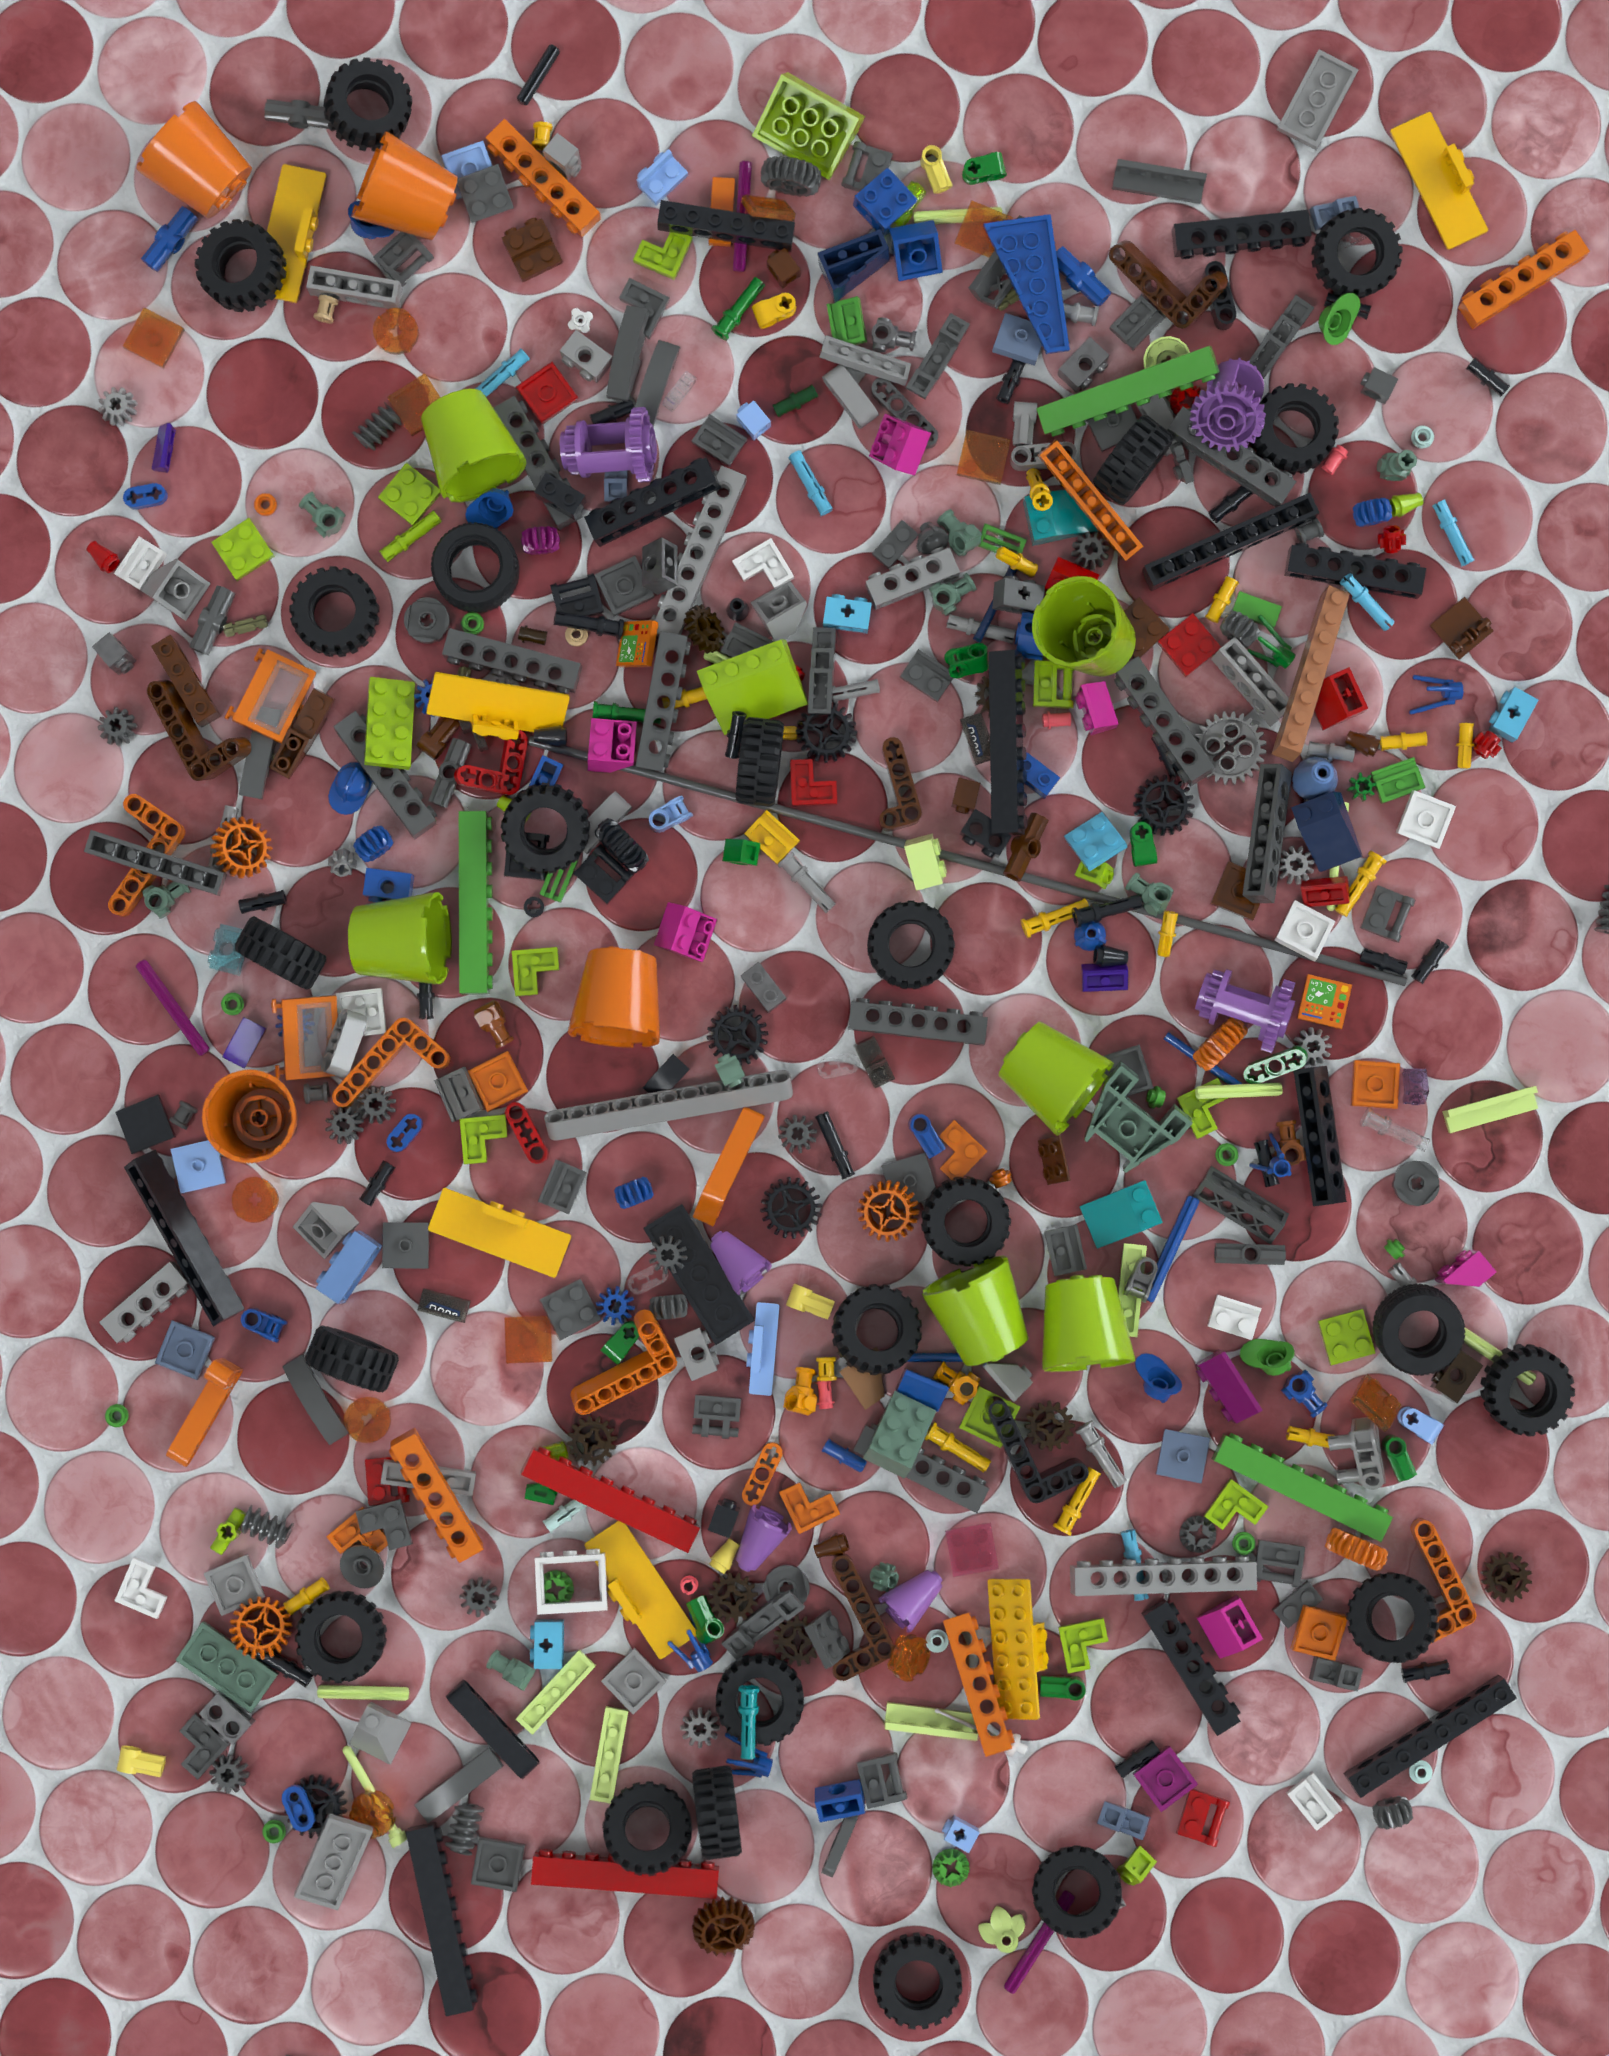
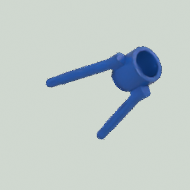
M1413 675L1412 678L1415 680L1443 684L1442 686H1428L1426 690L1441 691L1442 698H1446V700L1410 710L1409 714L1420 713L1444 705L1455 704V700H1462L1464 691L1462 682Z
M1269 1133L1277 1156L1271 1159L1268 1167L1250 1163L1249 1166L1268 1174L1274 1173L1278 1177L1290 1176L1292 1174L1290 1171L1291 1165L1284 1158L1285 1155L1281 1151L1274 1135Z
M689 1612V1616H690L691 1622H692L693 1626L695 1627V1629H697V1627H696V1625H695V1623H694V1621H693V1618H692V1616H691V1614H690V1612ZM688 1629L686 1631L695 1648L690 1654L691 1659L671 1641H668L667 1644L687 1663L690 1669L695 1667L697 1672H702L713 1664L706 1644L699 1642V1646L691 1630Z
M725 1733V1737L741 1746V1742L737 1741V1737ZM755 1748V1754L759 1757H755L752 1763L727 1759L726 1762L751 1768V1770H732L734 1775L761 1778L762 1776L769 1777L773 1759L767 1758L768 1753Z

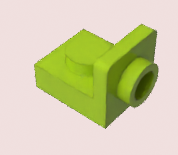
M1080 861L1075 876L1096 884L1102 889H1106L1107 885L1113 880L1114 868L1104 862L1089 872L1082 861Z
M1138 1846L1125 1863L1118 1866L1116 1871L1125 1883L1134 1886L1144 1880L1157 1861L1141 1846Z

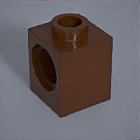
M785 248L781 251L775 250L768 256V260H766L767 268L782 289L801 276V269Z
M958 778L951 807L956 808L955 811L962 814H969V811L973 812L981 783Z

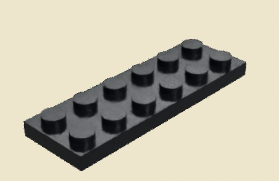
M683 1204L643 1228L652 1243L657 1242L661 1246L660 1237L663 1236L667 1244L668 1238L671 1235L673 1236L672 1244H675L678 1239L682 1241L677 1246L678 1249L682 1247L687 1248L686 1251L680 1252V1255L688 1257L687 1260L679 1259V1262L684 1267L679 1268L675 1264L676 1273L674 1274L670 1266L668 1269L715 1345L755 1321L741 1297L734 1292L718 1260ZM663 1250L662 1255L664 1256L662 1258L665 1261L667 1259L673 1260V1250Z

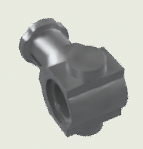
M880 317L872 328V350L885 352L889 348L894 349L895 346H900L913 351L917 331L907 332L898 330V326H893L890 319ZM879 331H884L888 336L884 339H879L875 334Z

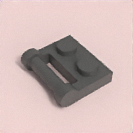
M855 141L852 148L854 150L852 159L841 185L847 189L860 192L886 168H889L893 153ZM862 154L868 156L861 181L857 182L854 179Z
M400 232L373 258L393 280L400 281L403 287L406 284L405 281L427 261L430 263L434 256L414 235ZM418 250L421 255L403 272L398 274L395 270Z
M1377 885L1360 928L1399 943L1402 937L1400 933L1410 907L1414 906L1416 900ZM1397 901L1402 903L1392 931L1385 930Z
M1258 1539L1255 1560L1257 1562V1582L1265 1580L1291 1584L1292 1587L1299 1588L1305 1547ZM1263 1564L1294 1569L1293 1575L1262 1571Z
M897 1752L857 1762L867 1809L908 1799L900 1778ZM887 1763L894 1788V1794L892 1795L887 1793L881 1765Z

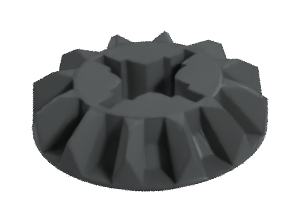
M1192 1516L1185 1520L1180 1528L1181 1543L1193 1553H1203L1211 1549L1216 1541L1215 1526L1206 1517ZM1201 1526V1532L1207 1538H1199L1196 1542L1195 1536L1189 1533V1531H1198V1528Z

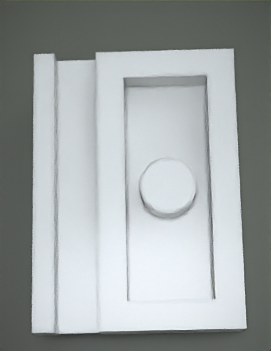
M139 536L114 574L141 591L149 577L160 567L168 554Z
M1216 1295L1207 1326L1252 1340L1262 1308Z
M1313 1772L1286 1792L1316 1831L1335 1817L1339 1811H1342V1808Z

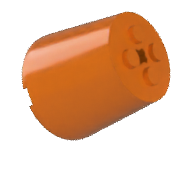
M192 101L183 107V114L179 117L174 114L158 131L141 155L144 158L143 163L140 161L136 169L143 176L209 219L222 209L225 210L231 204L232 198L247 184L246 180L252 171V167L201 105L196 101Z
M385 131L380 140L383 146L381 150L376 148L357 195V199H360L359 206L354 205L351 217L433 240L439 228L444 227L448 217L446 214L449 206L452 207L457 194L454 191L458 176L393 134Z
M614 946L590 950L586 958L570 1018L568 1034L572 1037L580 1035L581 1041L611 1047L633 1048L634 1043H642L643 1047L659 1044L660 1026L656 958L640 950L623 949Z
M240 1070L223 1077L214 1085L208 1097H206L202 1111L203 1128L210 1144L225 1157L240 1163L262 1162L277 1155L293 1137L298 1122L296 1106L287 1087L276 1077L259 1070ZM260 1113L261 1115H265L266 1119L263 1120V1124L261 1122H257V1117H260Z

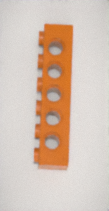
M505 118L485 137L489 152L496 157L498 155L504 160L502 163L511 173L515 171L519 175V181L526 188L530 186L535 191V197L541 203L546 202L551 207L550 211L556 218L564 219L567 222L566 227L574 235L578 233L583 237L601 220L600 212ZM509 145L516 147L512 152H506L505 148ZM524 161L531 162V165L527 168L520 166ZM541 176L548 178L544 183L536 182L537 178ZM555 192L563 193L560 199L552 197ZM572 207L579 209L578 213L574 215L569 214L568 210Z
M1576 229L1569 234L1567 231L1561 233L1555 238L1556 242L1551 245L1548 243L1544 244L1536 250V255L1532 257L1530 255L1525 256L1518 261L1519 265L1513 269L1511 267L1506 268L1495 281L1492 279L1487 280L1476 293L1470 291L1461 298L1462 302L1458 309L1472 330L1585 259L1590 250ZM1556 250L1562 251L1565 257H1558L1556 255ZM1537 262H1542L1546 269L1538 268ZM1518 274L1525 275L1527 281H1521L1518 278ZM1499 286H1505L1509 293H1502ZM1480 298L1488 299L1490 305H1483Z
M1054 440L1037 455L1122 560L1127 561L1143 547L1058 440Z
M414 1427L391 1440L389 1453L394 1462L399 1461L402 1469L400 1471L404 1479L411 1481L414 1486L412 1488L414 1496L418 1501L422 1500L426 1506L423 1510L429 1520L433 1519L436 1523L435 1531L439 1538L446 1540L448 1544L446 1549L451 1558L456 1557L458 1562L461 1563L484 1550L482 1540L416 1428ZM409 1454H416L419 1457L414 1462H409L406 1459ZM421 1473H426L430 1476L427 1481H420L417 1477ZM436 1492L441 1495V1498L434 1501L429 1498V1495ZM444 1512H450L453 1515L448 1520L440 1517ZM460 1531L464 1536L460 1539H455L452 1537V1534Z
M970 1613L944 1620L945 1630L985 1757L1012 1749L1011 1744L1015 1743L1011 1729L1006 1730L1004 1721L1008 1720L1004 1706L999 1707L996 1699L1001 1696L997 1684L992 1685L990 1675H993L990 1661L985 1662L982 1654L986 1652L983 1639H978L975 1630H979L976 1617H971ZM962 1632L971 1634L972 1642L969 1645L965 1646L959 1642L958 1638ZM970 1654H974L979 1658V1665L975 1668H970L966 1665V1657ZM976 1677H983L986 1680L984 1690L978 1691L974 1689L973 1680ZM985 1699L993 1703L994 1707L990 1713H983L980 1710V1703ZM992 1722L1000 1725L1001 1731L997 1736H991L987 1732V1726Z

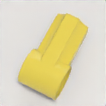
M934 145L925 147L921 155L920 164L926 172L933 193L945 192L952 188V183L942 160V152L940 148ZM932 154L936 157L937 161L929 162L925 156Z
M793 1284L786 1306L828 1319L835 1301L815 1294L810 1289Z
M121 1746L116 1770L127 1774L142 1773L161 1777L166 1763V1756L142 1752V1749L134 1746Z

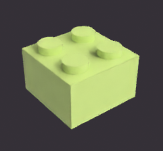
M933 834L906 840L904 848L916 891L943 884L947 870L944 860H939L938 855H941V847L938 838L934 839Z

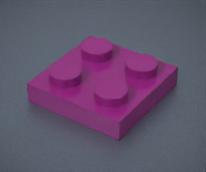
M1170 1746L1146 1762L1142 1768H1138L1133 1772L1135 1778L1161 1812L1198 1785Z

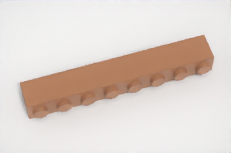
M1329 585L1320 595L1272 755L1293 762L1302 752L1350 595L1348 592Z

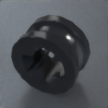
M530 897L524 903V911L530 917H538L544 911V903L537 897ZM532 901H537V905L540 904L541 906L540 910H536L535 914L530 913L531 909L528 910L527 908L528 905L532 904Z

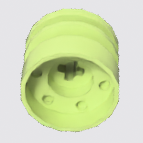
M1172 336L1160 337L1152 341L1147 347L1143 358L1144 368L1166 362L1168 358L1180 357L1190 353L1187 345L1179 338Z

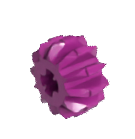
M540 526L524 530L521 543L525 553L540 555L557 551L560 539L556 528Z

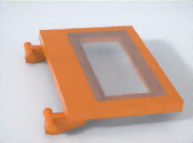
M259 648L253 660L255 662L261 660V663L236 712H233L234 707L230 706L224 718L228 720L230 717L232 721L282 744L294 718H298L304 707L302 702L317 672L268 649L264 655L262 654L263 649Z
M336 995L281 999V1002H276V999H272V1013H277V1008H282L284 1068L275 1065V1077L280 1079V1075L285 1074V1080L335 1076L321 1070V1062L337 1020Z

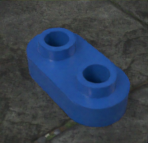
M299 1785L287 1787L282 1794V1803L289 1820L295 1830L300 1832L307 1831L314 1825L316 1819L308 1796ZM297 1793L299 1799L293 1800L291 1794ZM305 1814L308 1817V1821H301L300 1815Z

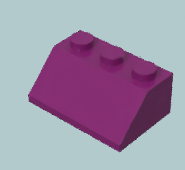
M1218 1349L1196 1364L1198 1370H1196L1197 1375L1203 1383L1207 1381L1211 1387L1208 1391L1214 1401L1217 1402L1219 1400L1224 1407L1221 1409V1412L1228 1422L1232 1420L1233 1423L1237 1424L1262 1411L1259 1403L1225 1351Z

